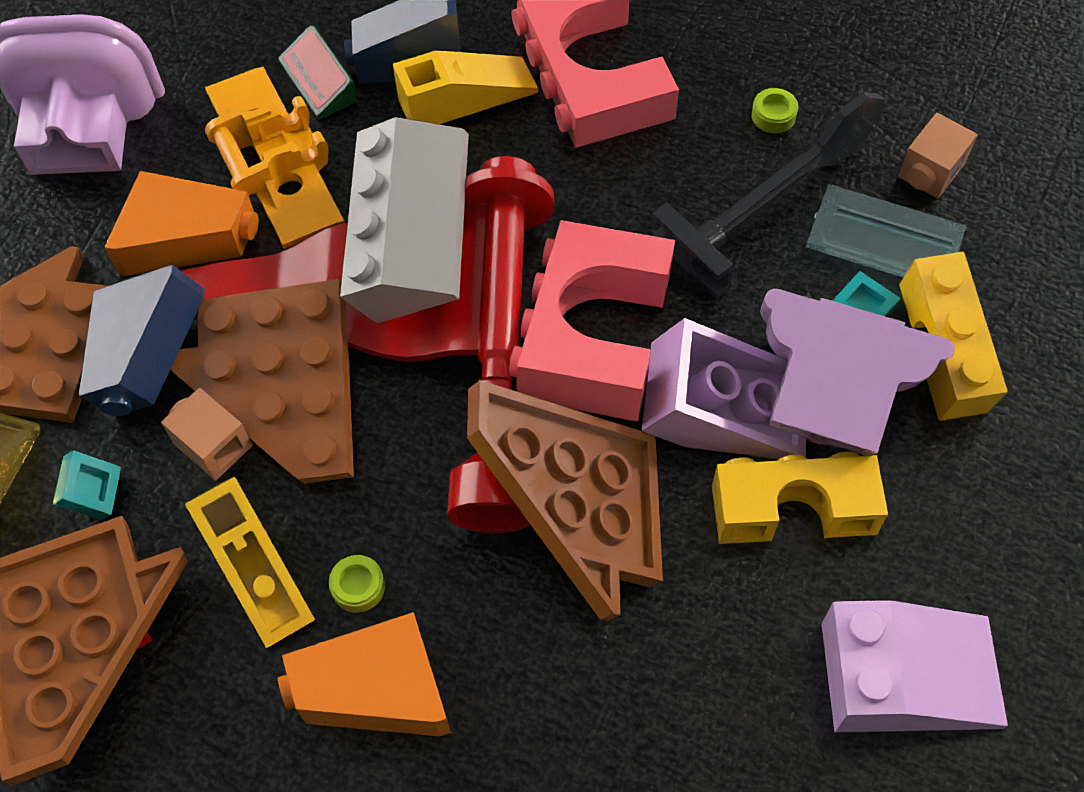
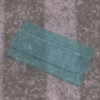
M828 184L820 209L815 214L816 220L806 247L904 277L915 259L959 252L967 225Z

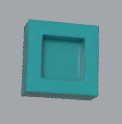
M859 271L833 301L889 317L897 308L900 297Z
M74 450L63 456L53 505L100 520L112 515L121 467Z

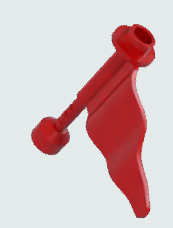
M502 156L484 162L479 171L466 178L459 299L381 323H376L346 301L348 347L385 359L404 362L425 361L450 355H478V359L483 365L482 381L512 390L513 377L509 376V366L514 346H519L524 230L541 225L552 215L554 210V191L551 185L544 178L537 175L534 167L523 159ZM348 223L325 229L298 245L274 255L219 262L186 269L182 272L205 288L203 299L332 279H340L342 281ZM478 452L451 471L447 518L452 524L466 530L483 533L514 532L531 525Z

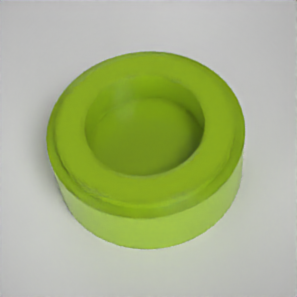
M779 88L765 89L758 93L754 99L751 113L752 120L759 129L765 132H785L795 123L798 102L786 90Z
M353 555L342 559L332 569L329 577V588L335 602L342 609L358 613L367 611L379 603L385 591V580L379 565L373 559L363 555Z

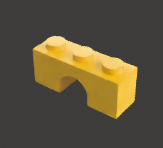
M957 252L915 259L899 284L912 329L926 327L929 334L946 338L955 347L953 356L937 366L935 371L927 377L938 420L988 413L1008 391L965 253Z
M841 452L829 458L807 459L803 455H788L777 461L755 462L750 458H735L727 461L725 464H717L712 483L719 544L772 541L779 523L777 506L787 501L804 502L814 508L820 516L824 538L877 535L888 516L877 455L859 456L855 452Z

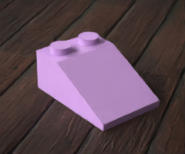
M686 318L652 342L642 424L643 432L688 448L780 459L788 455H803L806 457L805 437L768 425L788 361Z
M842 601L832 603L822 622L834 732L1005 729L1008 726L988 616L896 601Z

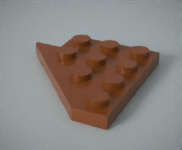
M71 246L0 286L1 414L74 423L82 397L79 396L93 294L96 290L108 287L105 285L75 282L84 259L78 247Z
M332 279L203 299L198 309V347L180 349L170 370L194 391L199 387L243 424L248 437L304 484L354 477L346 301L340 297L342 281L340 279Z
M481 380L468 389L467 439L600 620L609 621L621 615L619 580L646 587H651L663 581L656 436Z
M123 516L0 558V775L2 782L11 787L69 765L188 563L182 547L138 562L128 524Z

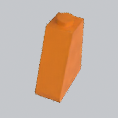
M140 171L104 248L118 274L126 276L152 272L170 265L178 268L238 258L242 256L248 240H253L256 236L259 218L258 214L253 210L247 191Z
M414 612L282 655L287 673L278 677L283 702L287 710L296 708L306 724L443 736L451 733Z

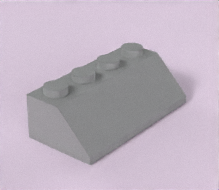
M395 117L357 132L340 297L376 323L459 299L469 136L462 128Z

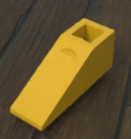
M432 51L393 64L398 100L406 118L409 120L439 125L538 93V87L522 57Z

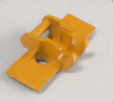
M264 67L255 68L205 87L218 115L217 118L211 120L206 125L205 133L208 139L217 145L232 175V188L247 191L248 195L257 194L284 249L301 243L325 229L345 224L318 172L328 163V145L321 132L312 133L309 127V110L301 96L293 98L292 104L294 109L288 114ZM251 145L255 148L261 162L248 168L240 149ZM297 181L302 184L301 189L295 194L283 195L278 192L279 187L286 182Z

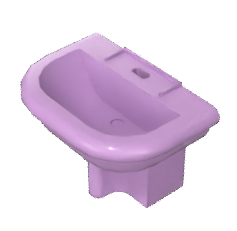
M92 15L22 17L7 20L0 24V88L19 119L14 147L30 175L121 170L127 122L140 119L148 114L154 106L155 99L162 97L165 93V88L152 55L140 36L122 23L102 16Z
M772 289L765 295L760 313L767 324L766 335L770 347L777 356L788 361L768 425L807 438L806 440L819 445L836 446L866 456H872L878 453L896 391L900 392L913 388L929 377L937 366L953 356L955 351L954 344L946 338L904 326L905 322L824 298L817 301L780 289Z

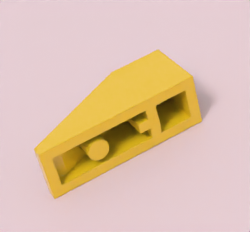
M235 477L185 503L266 648L315 620Z

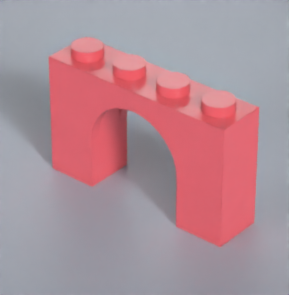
M517 0V8L512 10L514 28L518 36L524 34L527 40L526 52L532 67H539L543 93L546 99L553 98L556 104L555 116L561 132L568 131L575 148L676 119L679 89L663 57L614 70H595L579 65L564 52L569 45L582 37L628 25L629 0Z
M561 220L555 239L547 238L542 260V266L546 267L545 274L537 272L532 289V302H536L534 310L526 308L521 325V338L525 339L523 347L514 346L512 351L509 376L517 377L516 392L574 410L638 421L647 382L651 349L587 337L573 329L563 316L572 307L593 299H614L663 308L671 272L675 240Z

